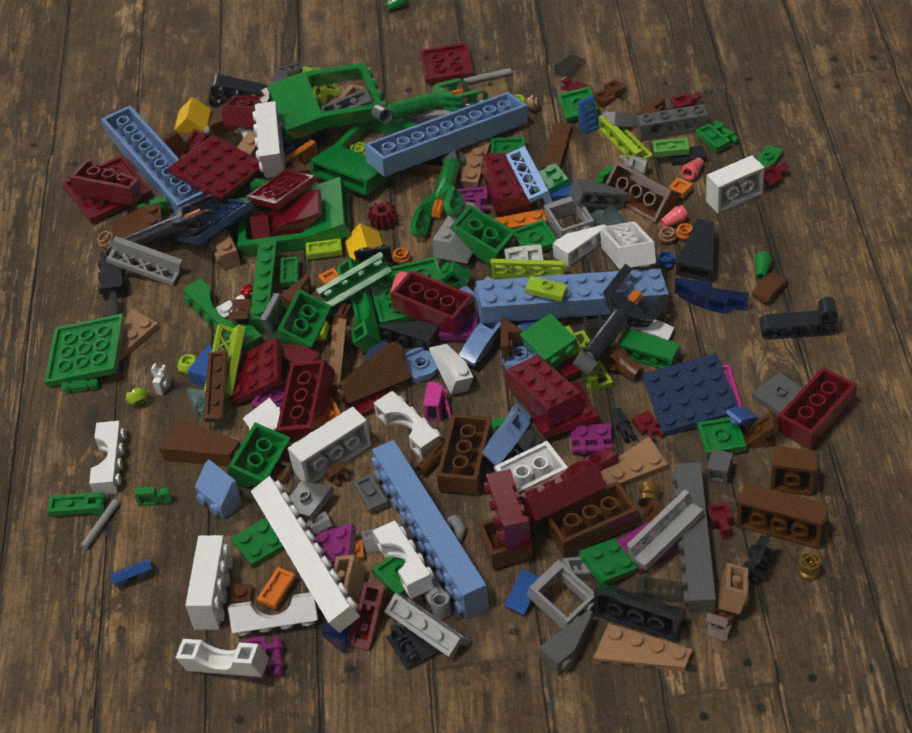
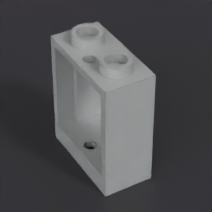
M571 196L544 205L547 222L558 239L565 234L594 227V220L586 207L577 206ZM577 213L582 223L562 229L556 220Z
M559 560L529 587L526 595L562 629L579 618L583 612H587L589 609L592 610L594 607V591ZM557 578L584 601L568 617L541 594Z

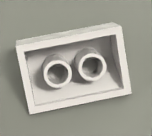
M548 441L494 466L496 472L507 469L511 470L517 492L519 491L520 495L525 492V489L536 486L567 468V465Z

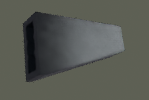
M697 218L676 261V275L712 283L715 222Z

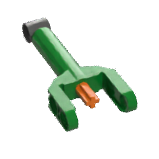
M457 78L435 84L432 93L388 103L387 107L377 104L373 107L371 114L373 118L385 124L391 120L438 108L457 111L487 100L489 95L482 89L465 92L467 83ZM462 82V89L457 90V85ZM480 93H483V98H482V100H481V101H478V100H477L478 95H479ZM468 97V103L463 105V99Z
M455 149L442 158L443 166L435 191L414 211L410 232L415 238L418 239L427 233L431 218H440L444 210L452 218L460 213L464 196L455 190L456 187L454 185L460 164L465 161L461 150Z

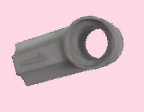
M434 577L432 579L434 588L422 594L432 608L433 615L439 619H445L452 612L449 595L443 591Z

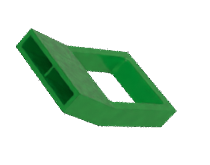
M363 62L305 71L267 85L271 97L276 103L288 141L290 142L329 127L376 120L371 114L373 107L377 104L384 107L387 106L385 101L381 102L383 97L380 90H376L378 88L376 80L371 79L373 77L371 69L367 68ZM363 80L373 101V104L321 111L312 87Z
M401 118L391 120L385 124L378 120L356 123L335 145L311 159V175L327 181L341 177L348 189L367 196L391 180L397 172L384 177L366 162V155L350 150L351 145L360 142L373 129L391 135L418 124Z
M341 177L312 186L309 190L299 194L302 195L317 189L321 191L322 215L302 233L253 239L250 217L255 211L271 210L272 208L252 203L254 207L249 210V214L237 218V235L239 237L237 247L239 251L243 252L246 258L257 256L259 242L277 241L279 253L306 250V243L342 239L351 236L347 187ZM247 197L238 198L239 200H248Z

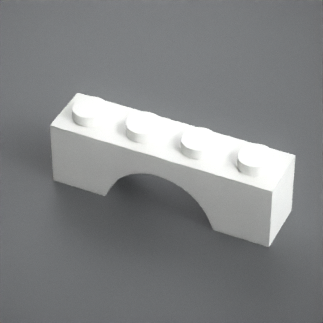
M393 391L374 402L376 416L385 425L399 424L412 429L409 435L410 447L422 460L426 457L425 454L427 452H431L441 442L439 431L430 427L425 418H421L413 407H409L401 396H397Z
M120 421L96 423L95 440L99 450L105 451L108 454L103 462L91 468L89 484L93 493L118 494V485H121L120 470L123 469L121 455H124L123 440L126 439L125 428L121 427Z
M394 520L372 531L376 545L384 558L398 557L406 561L398 573L401 584L410 599L434 588L432 583L434 578L433 572L429 566L425 567L422 555L415 552L416 547L412 540L407 539V533L403 526L399 527Z
M311 592L294 595L288 609L277 615H267L260 612L252 601L230 604L228 607L232 633L238 632L239 636L250 634V630L259 629V632L271 631L272 627L280 626L281 629H288L297 623H302V626L315 624L314 621H317L319 618L317 602Z
M183 639L176 655V659L186 671L262 677L269 659L258 644L239 643L236 650H222L210 646L202 640Z

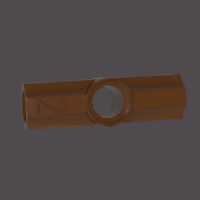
M610 346L601 358L607 369L611 371L617 369L633 381H637L641 374H643L644 368L630 359L627 351L622 347L614 348Z

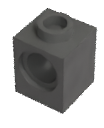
M712 450L707 466V481L727 485L732 469L733 453Z

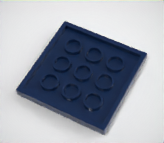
M227 198L222 203L219 202L215 210L217 221L213 226L189 236L180 237L175 234L167 239L203 245L209 241L208 238L220 234L224 227L233 225L237 218L249 214V210L254 205L248 200ZM215 200L207 206L213 207L216 204ZM208 213L204 215V219L212 221L214 216ZM197 222L190 224V228L198 226Z
M717 353L641 374L664 436L696 428L697 422L731 417L725 413L727 409L738 407Z

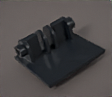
M379 245L376 248H360L354 251L356 262L359 264L381 252L389 267L393 266L390 246Z
M772 530L765 536L761 535L756 545L752 544L747 552V556H749L748 561L746 560L742 567L748 568V579L753 585L761 581L771 556V550L767 547Z
M398 624L392 625L390 628L391 634L386 636L405 669L441 652L407 627L402 628Z

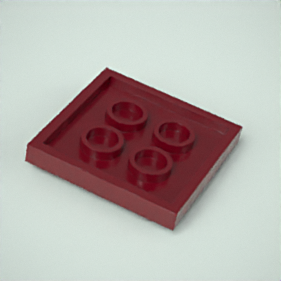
M467 42L420 50L426 84L474 76Z
M285 169L247 195V198L255 204L277 210L282 209L286 206V203L298 198L300 193L309 190L317 180L314 175Z
M277 337L240 356L233 393L230 396V403L237 406L281 384V341Z
M578 381L571 384L581 392L583 411L552 427H549L525 405L543 439L574 430L582 425L586 426L599 422L598 413Z

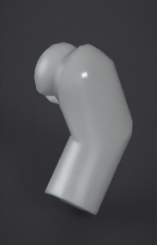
M452 515L447 518V524L450 525V528H454V535L459 543H461L466 526L458 515Z

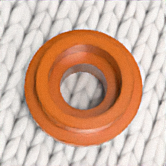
M687 223L680 224L676 229L677 237L687 240L692 226Z
M397 248L392 256L393 261L397 264L407 263L410 260V253L406 248Z

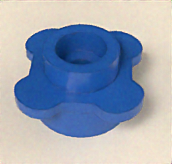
M662 251L658 254L655 265L669 269L672 267V263L676 261V257L669 251Z

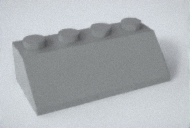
M463 201L461 211L457 216L453 218L447 216L433 238V255L435 258L468 264L474 253L454 233L451 225L469 205L480 210L475 203Z

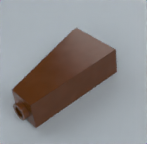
M398 342L386 344L336 385L338 388L336 393L339 400L343 403H351L409 379L410 375Z
M180 420L159 449L165 461L205 465L210 460L217 466L228 467L241 444L239 440Z

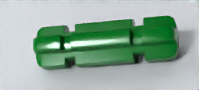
M91 378L89 381L85 379L71 381L72 383H61L63 393H71L72 390L73 392L89 390L88 388H91V390L99 388L97 378Z

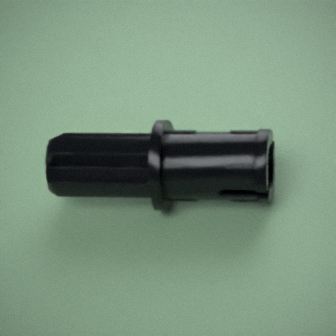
M615 407L611 414L616 423V429L620 431L625 443H631L629 437H631L632 441H635L636 435L630 426V420L626 418L622 408Z

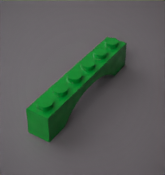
M265 241L258 244L249 321L250 325L260 334H267L260 318L273 296L274 277L277 269H279L280 255L277 241Z
M349 257L337 266L338 276L359 265V263ZM369 288L350 298L355 313V325L351 330L353 344L365 353H367L368 348L381 342Z
M201 278L183 288V300L186 305L191 306L198 316L201 315L206 324L211 325L215 332L218 324L231 328L239 325V323L225 319L214 309L211 288ZM240 324L246 327L240 354H244L264 343L262 335L252 325ZM222 331L221 335L225 341H228L230 333Z

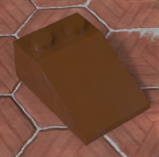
M161 203L142 206L114 223V238L115 236L120 238L126 237L165 220ZM163 239L156 243L166 242V239Z

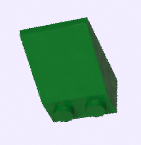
M469 205L451 225V229L479 259L491 265V259H500L504 254V249L510 247L515 234L514 230L472 205Z

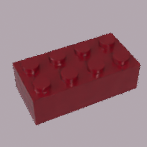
M510 152L483 154L481 173L495 215L530 212L531 203L506 157V154ZM517 156L512 158V160L519 161V158Z
M413 270L390 293L393 309L418 320L437 325L440 329L454 335L475 312L474 295Z
M538 354L505 370L508 389L549 427L583 411L581 392Z
M326 360L295 362L290 365L276 428L277 432L290 437L289 442L299 441L325 424L335 376V370Z
M822 367L778 414V432L812 449L855 401L857 384Z

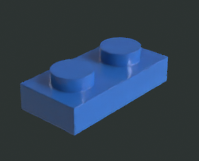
M146 559L109 575L112 584L122 585L129 582V578L137 575L139 578L149 574V570L153 568L149 559Z

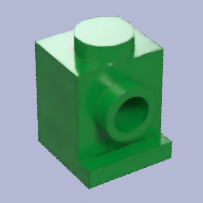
M455 261L450 264L445 263L442 266L440 280L445 284L460 289L469 283L470 269H464Z

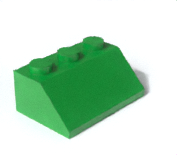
M298 289L272 339L277 337L281 344L306 346L311 349L331 305Z
M254 422L230 462L227 474L241 486L259 485L270 476L288 445L290 437Z

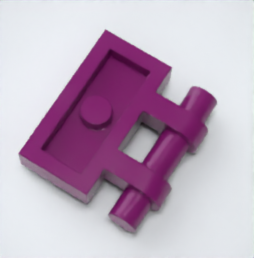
M486 186L455 189L464 196V201L475 203L482 212L489 211L488 204L481 205L488 203Z
M610 423L582 425L571 430L572 454L580 453V455H586V453L600 452L608 447L612 450Z
M265 636L244 639V643L258 644L266 655L268 653L273 654V659L267 661L262 677L244 676L245 680L267 678V670H273L274 677H281L282 670L284 669V660H282L284 645L281 643V637L274 636L272 643H267Z

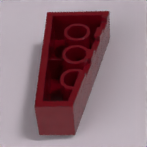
M88 158L70 176L73 192L77 195L127 205H134L142 196L137 178L125 173L118 174L115 169H106L102 164H94Z
M577 461L540 484L525 489L520 498L525 508V515L528 516L529 520L537 521L606 486L598 464L589 463V461Z
M507 469L486 474L487 483H484V490L486 496L490 495L491 499H488L491 512L495 511L496 514L493 515L495 527L500 528V532H498L500 544L505 545L507 552L530 547L529 519L525 515V508L521 503L519 491L517 492L511 470Z

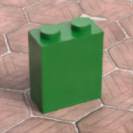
M551 313L519 334L523 346L533 356L538 354L553 368L558 367L580 351L577 339Z

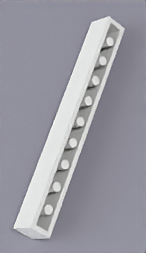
M269 476L252 489L251 493L328 623L340 633L360 617L356 611L358 606L351 597L347 596L349 591L344 584L339 583L340 576L334 569L331 570L332 563L325 555H322L324 550L317 542H314L316 537L309 529H306L308 524L302 517L299 518L301 513L294 504L291 505L293 500L286 492H283L285 490L283 484L279 480L275 482Z

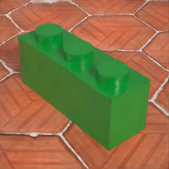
M626 328L618 342V347L624 348L630 359L657 369L675 365L680 358V343Z

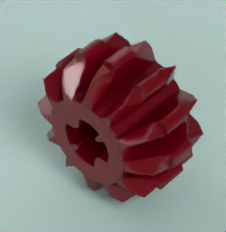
M381 202L380 204L375 203L374 206L370 207L368 220L371 227H375L376 230L380 228L384 230L385 228L391 229V225H396L398 214L394 205H390L389 202Z

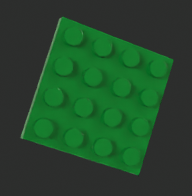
M435 257L392 266L390 269L393 274L369 287L380 324L416 320L414 317L393 309L390 296L395 275L400 271L409 273L413 270L442 282L440 280L441 270Z
M123 313L56 327L44 381L46 386L50 387L60 385L63 382L70 383L71 381L117 373L126 320Z

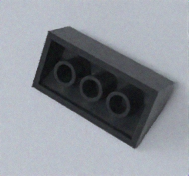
M604 583L594 589L595 616L675 643L678 642L686 624V610L676 605L672 606L663 603L658 599L641 596L637 592L620 589L615 585Z

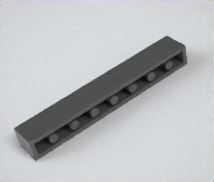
M701 462L676 464V472H672V483L677 485V488L673 489L674 499L681 492L687 490L690 492L692 503L704 511V516L678 540L679 551H683V556H680V567L685 569V573H682V586L687 588V591H683L684 604H688L689 613L709 612L715 608L716 598Z

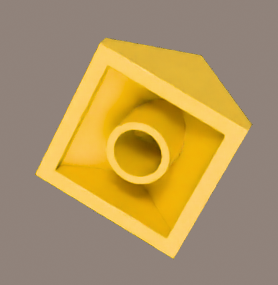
M191 97L179 110L174 131L192 133L194 129L203 132L209 124L211 109Z
M361 223L351 232V236L345 239L349 257L355 261L354 251L360 248L371 249L383 245L380 233Z

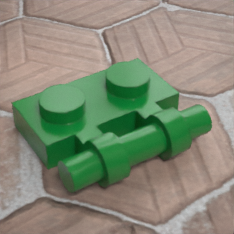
M718 120L713 123V126L708 123L695 130V135L716 153L729 147L731 142L737 144L740 141V138L737 137L733 130L730 131L724 123H720Z

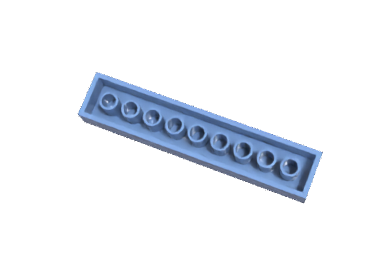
M503 93L366 143V162L384 177L411 166L419 165L427 160L435 159L443 154H448L455 149L464 148L467 145L526 124L527 105L511 93Z
M127 106L101 119L105 134L159 196H166L168 205L173 212L184 204L207 195L168 173V167L179 160V158L131 106ZM210 199L206 200L207 205L211 203ZM195 205L190 207L191 212L200 209Z
M660 268L631 270L630 274L616 290L617 293H621L626 298L629 297L634 289L636 291L640 290L643 297L637 306L644 312H648L661 295H669ZM619 271L538 276V278L567 284L562 302L526 294L525 288L530 277L476 281L475 299L480 323L501 322V318H505L508 321L542 319L549 313L555 318L611 314L605 303L603 291Z
M392 440L372 449L373 458H371V462L375 468L373 473L377 482L381 481L385 495L391 497L390 501L393 508L399 510L401 521L403 524L407 523L411 537L417 539L420 552H425L427 555L428 565L430 568H435L436 577L440 583H444V588L449 598L454 599L457 612L459 614L462 613L465 619L468 620L489 610L487 587L484 580L395 441Z

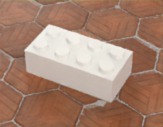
M272 101L255 104V111L253 112V119L256 122L254 124V132L257 135L255 137L256 148H258L256 157L257 161H260V171L264 172L265 178L274 177L285 170L281 121L276 103Z
M635 221L600 227L601 247L619 269L625 263L631 269L636 266L649 267L650 264L656 263L654 241Z
M351 407L314 432L309 433L303 439L292 444V446L288 447L294 474L301 481L315 483L324 477L323 474L327 469L339 461L347 462L372 446L367 420L354 407Z
M223 535L198 536L185 605L194 630H219L220 621L224 620L223 603L227 602L226 586L230 585L229 569L233 567V558L229 556V545L225 543Z

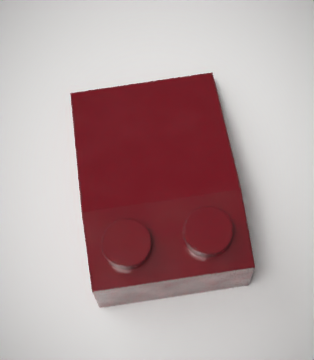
M234 95L223 105V126H229L230 129H237L239 127L254 129V124H256L253 119L255 104H260V98L264 96Z
M317 189L299 195L298 198L286 203V206L282 209L272 208L270 211L271 235L274 237L301 233L322 215L321 191Z

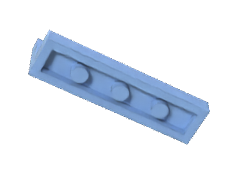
M525 146L506 154L529 202L531 203L542 198L545 204L551 203L549 191ZM521 155L519 161L512 160V158ZM521 166L527 168L525 172L519 171ZM526 178H532L531 183H525ZM532 189H537L539 191L538 193L530 195Z

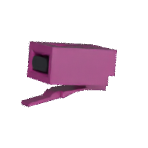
M428 382L423 402L424 415L427 421L441 422L444 405H446V412L451 420L448 389H444L443 385H439V383Z

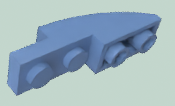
M501 322L479 323L465 343L459 356L466 363L475 366L493 348L494 341L501 335Z
M518 403L512 407L501 427L494 432L482 452L495 466L503 461L530 424L531 416Z

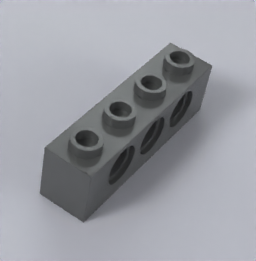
M704 104L637 115V133L641 142L695 133L696 129L708 124V114Z

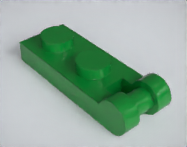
M96 492L53 495L49 498L47 513L49 516L92 513L94 515H102L105 510L103 504L106 502V494Z

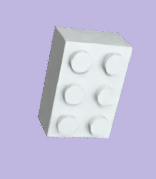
M751 155L707 174L706 202L717 213H720L763 194L764 166Z

